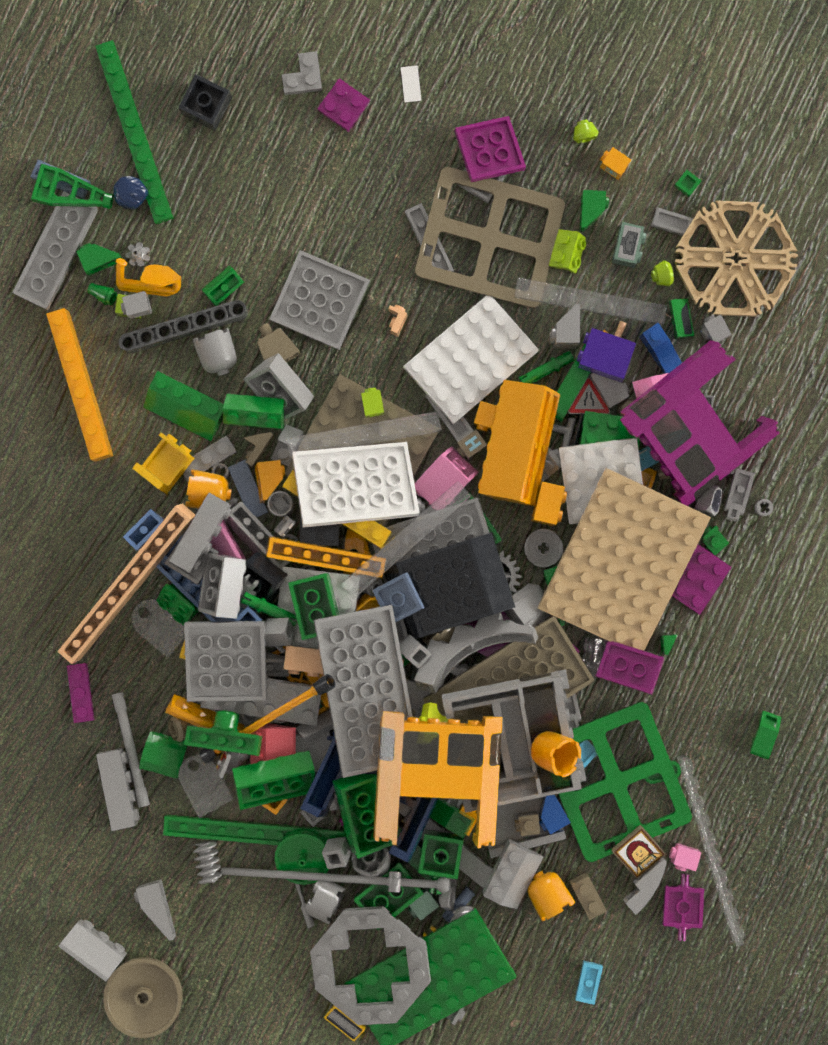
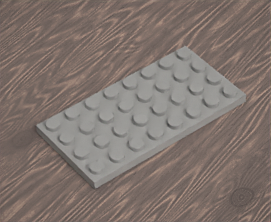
M392 605L314 620L323 675H331L336 684L334 689L327 692L343 778L378 770L380 720L383 711L403 712L405 714L404 720H407V717H413ZM384 728L382 757H394L395 731L390 728ZM415 731L404 732L402 756L419 754Z

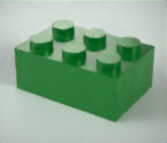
M591 411L584 412L579 445L636 437L630 435L620 421L622 416ZM637 437L638 449H639L640 439H639V437Z
M329 573L288 582L302 640L316 637L315 619L339 615Z
M400 859L391 865L389 870L382 876L389 877V871L401 872V878L415 879ZM368 884L354 895L353 900L359 908L383 906L389 911V914L395 917L422 896L424 889L421 887L400 886V892H388L389 886Z

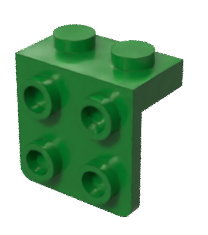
M173 583L171 585L166 584L156 599L158 605L163 610H167L173 619L183 626L185 622H189L199 612L198 608Z

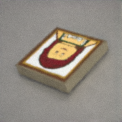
M641 824L611 849L636 879L666 855L665 851Z

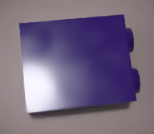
M592 328L590 333L586 332L583 343L586 344L584 351L580 350L576 361L580 362L578 368L622 383L636 343Z

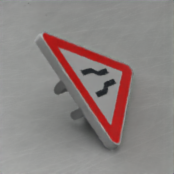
M591 378L586 379L568 410L569 414H584L585 411L603 414L610 413V409Z

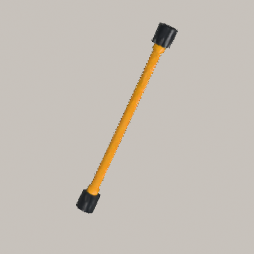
M329 674L322 676L313 683L311 689L242 729L239 733L251 734L312 696L322 695L336 687L333 677ZM203 748L200 750V757L205 763H210L221 755L223 751Z

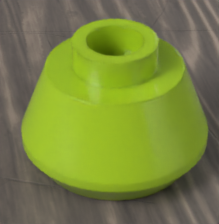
M588 120L579 121L577 126L574 127L573 140L577 143L592 141L597 138L599 131L592 122H588Z
M664 260L654 266V270L651 271L652 281L656 282L657 285L670 286L674 282L671 264Z

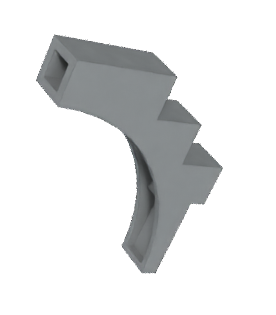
M501 613L478 619L475 628L467 624L456 626L449 644L443 640H430L427 650L432 655L419 668L414 681L417 688L436 694L449 672L467 656L485 647L505 642L536 644L538 639L536 629L528 624L520 625L511 620L504 621Z

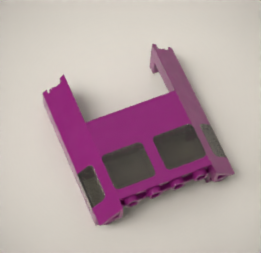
M712 340L620 411L623 416L620 421L630 435L639 437L645 446L648 445L651 449L649 453L652 458L660 462L662 472L666 476L669 475L672 479L671 484L676 491L673 494L678 502L687 506L779 434V431L776 430L778 421L761 416L756 420L759 427L737 444L699 389L736 360L733 356L725 354L726 351L720 347L722 345L719 342Z

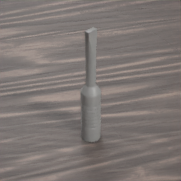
M295 884L302 903L301 909L307 928L315 926L313 918L305 911L307 903H305L300 884Z

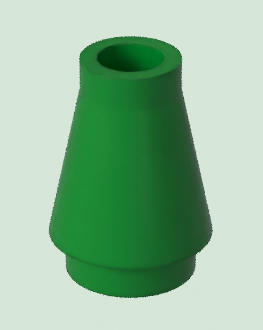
M91 283L88 286L87 292L104 305L111 306L117 299V292L114 291V288Z

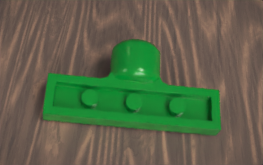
M218 710L212 728L187 725L184 745L259 756L263 736L239 733L237 730L239 714L232 711Z

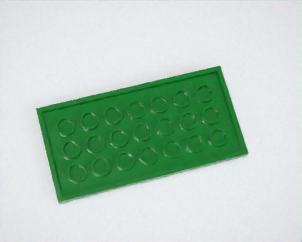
M476 908L422 938L426 941L431 981L397 1023L368 1025L380 1045H396L516 978L517 975ZM406 947L345 981L344 985L355 984L357 1003L393 1001L392 983L410 981Z

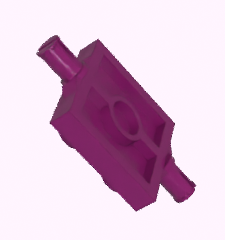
M681 873V885H664L662 925L677 928L678 941H686V929L702 928L704 888L689 886V874Z

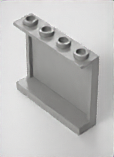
M549 772L539 774L542 793L549 786L553 791ZM544 797L497 806L495 845L491 846L489 843L488 846L491 858L500 856L508 839L528 849L566 839L563 828L550 835L548 830L544 832L540 823V834L521 836L520 832L516 831L515 820L518 819L517 813L536 811L539 821L542 820L539 813Z

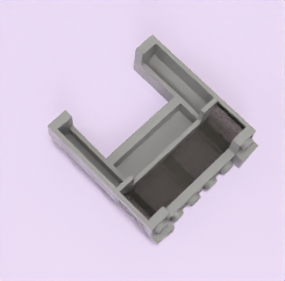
M566 669L442 694L446 719L454 718V711L489 704L492 706L493 716L502 717V733L499 735V747L504 772H499L497 806L582 789L580 782L586 781V776L581 758L577 759L575 764L576 770L571 775L562 777L541 768L531 757L532 742L540 733L550 731L572 739L574 738L572 727H568L567 720H571L569 709H565L564 706L567 697L563 689L569 688ZM462 799L465 813L477 810L478 800Z

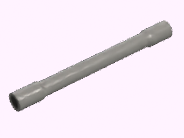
M123 692L112 694L135 786L138 807L148 806L150 802L146 787L144 786L141 769H139V761L126 711Z

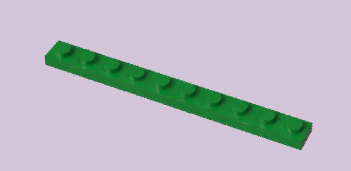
M111 40L96 45L95 47L139 178L148 190L146 198L154 222L159 224L174 219L115 43Z
M177 815L164 816V836L278 845L287 834L306 830L320 835L326 842L328 839L346 837L347 839L345 830Z

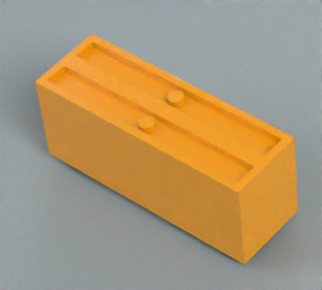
M504 380L499 391V403L495 408L496 416L491 426L492 434L487 444V456L482 466L483 474L478 483V493L497 500L535 507L560 394L544 385Z

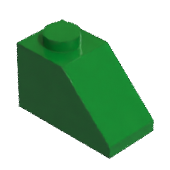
M583 190L581 194L579 232H584L603 215L605 209H608L609 197H606V191Z
M85 244L80 247V250L76 251L84 271L89 276L116 265V259H123L119 253L96 244Z

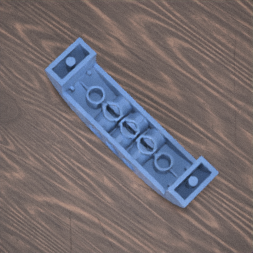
M150 509L123 538L136 551H139L164 519ZM180 537L156 567L198 608L203 578L197 585L164 564L181 539ZM249 606L246 609L240 607L237 619L215 617L203 613L211 622L262 621L256 610Z

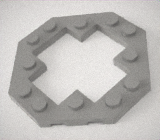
M383 906L345 908L310 951L315 990L357 1025L397 1023L431 981L426 941L421 937L418 938L410 931L408 926L399 919H395ZM384 928L386 947L406 946L410 981L392 983L393 1001L357 1003L355 984L336 985L331 950L349 949L348 930Z

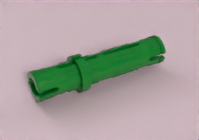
M570 350L562 355L556 358L552 357L547 363L520 376L519 380L523 383L532 384L555 371H560V368L574 362L575 359Z
M246 591L243 594V597L250 599V601L241 598V604L256 609L258 613L263 612L274 618H289L293 627L296 625L297 622L290 619L297 620L296 614L267 602L263 597L260 599Z

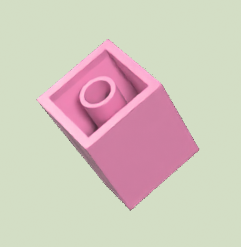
M451 446L414 483L416 494L424 497L433 510L443 509L479 472Z

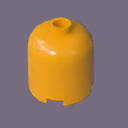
M191 469V475L194 477H189L186 495H188L190 502L186 501V507L199 509L208 493L215 495L225 502L226 500L230 501L232 489H228V481L224 476Z
M545 731L540 733L532 742L531 757L541 768L557 776L566 777L576 770L575 764L577 759L581 758V748L579 743L572 738L556 732Z
M543 871L536 873L533 877L534 880L531 881L527 889L528 896L542 922L546 918L548 920L564 911L562 908L567 905L572 906L575 903L564 882L555 872L543 873Z

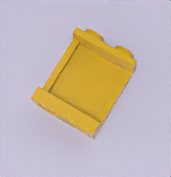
M160 433L159 436L162 437V440L143 465L136 463L132 469L157 489L168 494L195 458L189 454L191 450L185 445H177L176 442L178 440L171 434L166 436Z

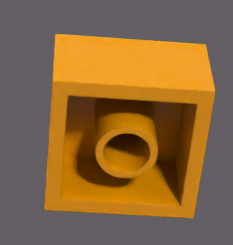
M547 482L540 483L536 506L533 509L531 518L532 522L555 526L561 522L563 511L560 510L561 504L565 503L567 497L564 486Z

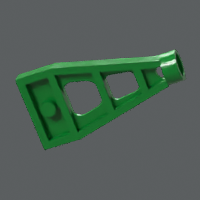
M41 164L31 200L32 202L48 206L102 207L111 209L114 195L106 193L60 168ZM59 181H64L72 186L69 196L55 195ZM78 188L90 191V199H77Z

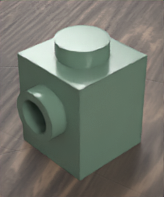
M425 888L424 894L410 904L408 910L414 918L418 917L422 920L439 907V902L429 892V889Z

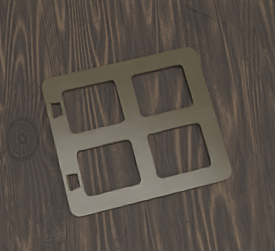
M445 167L441 170L415 273L423 279L485 296L488 295L525 307L535 308L539 305L565 202L555 196L491 178L471 182L468 172ZM453 184L491 193L494 196L486 227L482 228L445 217L444 214ZM441 188L447 190L445 200L439 199ZM508 199L548 210L540 243L500 232L499 229ZM440 233H447L481 244L473 276L469 277L432 266V259ZM426 244L432 246L430 257L424 256ZM495 248L535 258L528 291L524 292L487 281Z

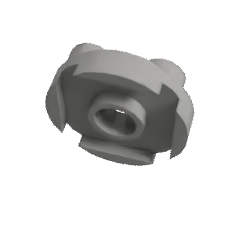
M539 529L531 533L524 544V553L528 561L538 567H549L555 564L563 552L562 541L556 533L549 529ZM542 543L549 547V550L545 551L544 554L541 553V550H538V546H541Z

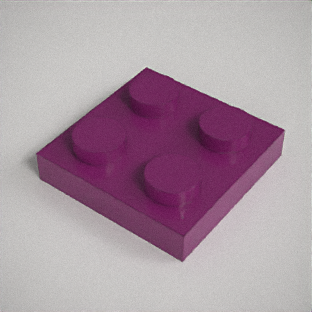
M339 78L317 110L349 132L370 103V99Z

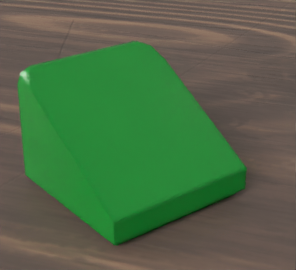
M676 634L660 636L661 654H669L677 638Z

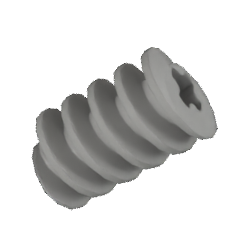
M204 841L193 844L198 846L197 849L193 850V853H199V856L194 858V860L201 862L195 867L202 869L201 872L197 873V876L203 877L202 880L198 881V884L218 881L222 873L217 871L221 868V865L215 864L220 860L218 856H214L218 853V849L213 848L217 845V842Z

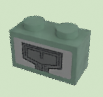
M625 222L621 223L612 263L632 268L637 263H640L642 252L639 250L641 244L644 245L646 233H643L645 227Z

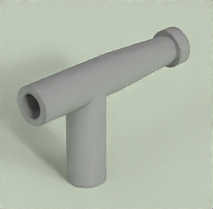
M568 418L567 426L553 425L552 431L564 434L562 447H567L570 444L576 421L574 418Z

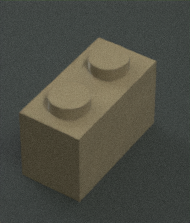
M586 872L569 881L589 920L607 912Z

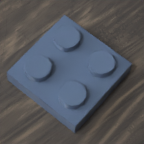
M408 572L372 590L380 607L386 605L393 606L395 623L425 608Z

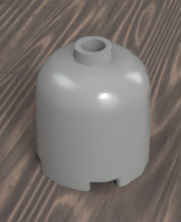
M228 328L223 331L221 329L205 334V337L199 339L198 337L192 339L202 367L206 372L217 373L218 376L229 373L228 369L236 364V352Z

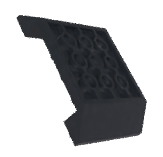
M492 533L471 538L384 567L383 572L386 582L408 572L425 607L403 619L407 635L410 634L415 639L516 607Z

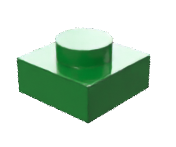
M686 170L674 186L687 197H690L701 183V180Z

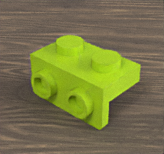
M559 229L549 266L551 268L569 270L571 273L576 274L581 265L582 252L586 247V237L577 231Z

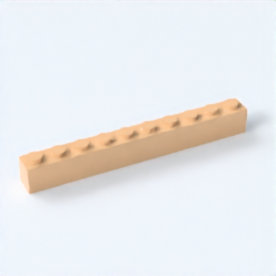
M182 503L172 509L57 651L67 661L74 664L82 659L187 530L195 517V514Z

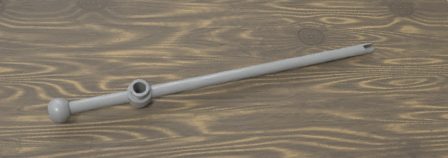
M223 867L220 870L223 875L389 886L388 892H400V886L436 888L441 893H446L450 889V880L448 878L440 877L438 880L401 878V872L389 871V877H366L360 875Z

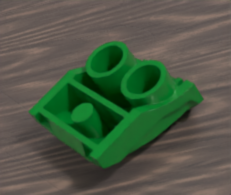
M150 731L141 756L139 769L178 779L187 746L184 745L185 740L178 742L171 735Z

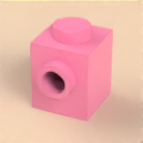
M676 843L675 847L671 848L669 858H671L675 868L681 871H686V869L697 870L701 852L698 849Z

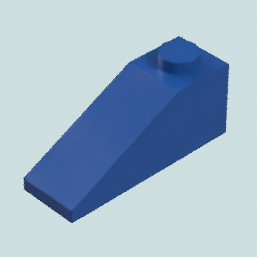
M659 323L639 336L664 374L670 373L682 363L670 339Z

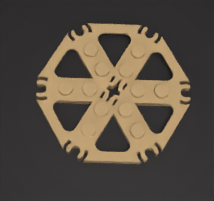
M712 202L710 204L712 211L708 212L705 207H702L701 212L699 209L675 247L682 248L675 250V254H680L682 259H676L674 263L682 265H675L674 267L694 304L696 305L698 300L701 299L702 301L699 303L698 308H701L703 304L709 306L706 313L709 314L715 308L714 315L759 316L762 314L760 306H764L767 311L774 307L796 270L791 269L796 268L797 264H792L790 258L798 257V254H796L797 249L777 212L772 219L770 216L773 214V209L768 214L763 212L765 204H762L757 210L760 202ZM725 211H746L749 213L750 218L738 238H736L724 216ZM699 225H705L718 248L691 247L689 240ZM768 227H772L776 231L783 245L782 250L754 249V247ZM735 254H737V257L741 258L742 260H739L736 264L734 260L726 258H732ZM692 267L718 268L706 289L702 292L697 291L688 275V270ZM754 270H775L782 274V278L772 294L766 293ZM734 279L747 301L745 308H725L721 304V300Z

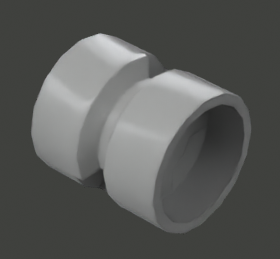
M277 491L270 495L268 508L272 514L278 517L289 516L293 512L294 501L286 492Z

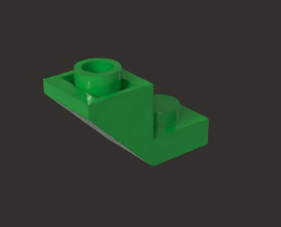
M762 711L758 730L752 738L751 754L769 759L779 733L780 716Z

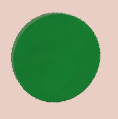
M306 830L287 834L281 839L276 848L275 865L277 870L327 873L329 869H327L322 854L326 841L320 835ZM287 879L292 883L300 885H307L317 882L312 880Z

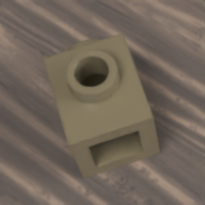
M536 811L517 813L518 819L515 820L516 831L520 832L521 836L540 834L539 818Z

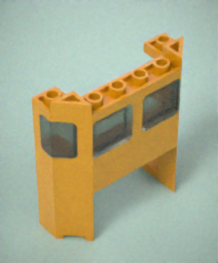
M383 711L380 720L373 836L375 841H379L380 837L381 841L388 842L391 840L393 845H397L400 796L478 800L476 833H473L472 841L477 848H481V845L489 846V843L491 846H494L502 717L483 716L482 722L468 720V723H460L458 719H448V722H440L438 718H428L427 721H419L420 718L407 717V720H404L405 714L403 712Z

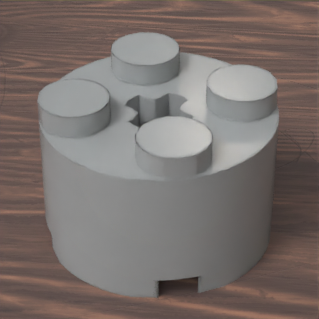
M317 881L313 889L315 895L307 902L305 911L308 912V915L330 924L332 922V919H330L332 914H336L344 894L341 892H344L346 888L334 882Z

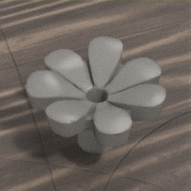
M138 242L136 246L132 244L128 246L130 252L126 253V258L130 259L129 264L135 266L137 263L139 267H144L143 261L148 262L150 260V256L146 255L150 252V249L143 247L141 242Z

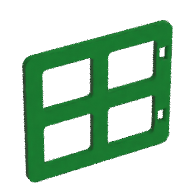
M637 702L572 729L574 741L578 743L587 739L592 741L605 773L603 780L579 790L559 793L583 856L588 862H594L614 854L611 849L605 851L603 845L613 841L617 845L641 824L627 790V786L636 781L660 773L675 809L671 814L649 823L641 824L652 838L688 824L692 820V813L649 706L645 702ZM639 720L652 751L653 759L625 771H620L605 734L609 730L631 721ZM550 772L557 790L570 787L566 777L557 776ZM613 793L627 830L624 833L595 844L592 842L579 810V805L604 794ZM670 819L671 825L663 828L660 827V822Z

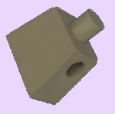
M268 323L259 328L263 338L258 340L257 343L264 361L279 353L287 363L301 354L281 328L272 331Z

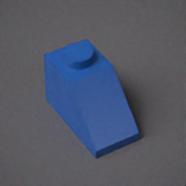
M550 786L546 788L545 792L552 791ZM555 795L544 796L539 813L542 820L539 823L544 832L548 830L551 835L571 822Z

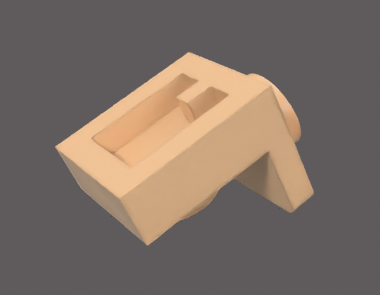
M390 305L388 308L389 312L397 315V317L392 318L389 327L391 328V334L398 337L408 315L403 307L399 305L393 307Z

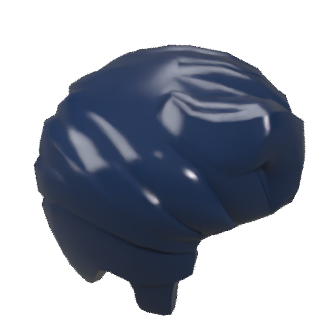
M125 176L115 183L113 194L115 202L120 207L134 210L146 199L148 190L140 179Z

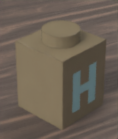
M475 430L457 443L458 448L456 450L462 458L466 457L469 460L486 448L487 444L478 431Z

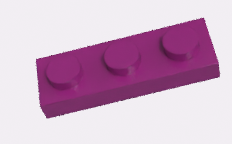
M87 663L68 665L67 673L74 723L93 721L95 719Z

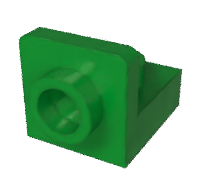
M709 525L705 528L700 541L713 555H716L729 542L719 532L717 526L711 527Z

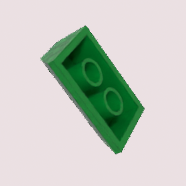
M226 394L223 406V423L227 426L283 431L284 399Z

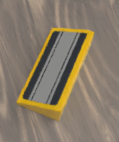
M335 1005L324 1016L328 1022L352 1041H355L366 1029V1025H357Z

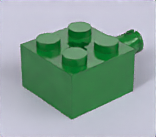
M425 829L418 873L432 875L431 880H438L440 877L458 879L464 837L462 838L457 834ZM440 851L444 852L443 857H439ZM430 888L429 892L434 894L435 888Z

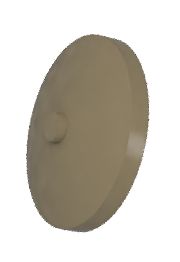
M149 957L134 958L120 965L108 979L104 990V1008L111 1023L122 1033L135 1038L153 1037L167 1030L177 1018L183 1001L182 986L176 973L164 962Z

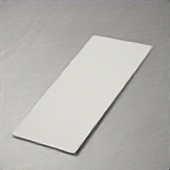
M418 66L401 67L404 102L421 101Z

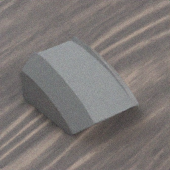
M530 583L512 595L516 607L504 611L509 619L516 624H528L533 627L551 615L537 608L545 592L540 585Z

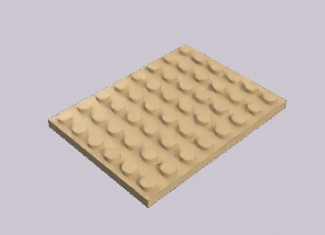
M605 468L537 608L610 642L614 641L644 651L711 517Z

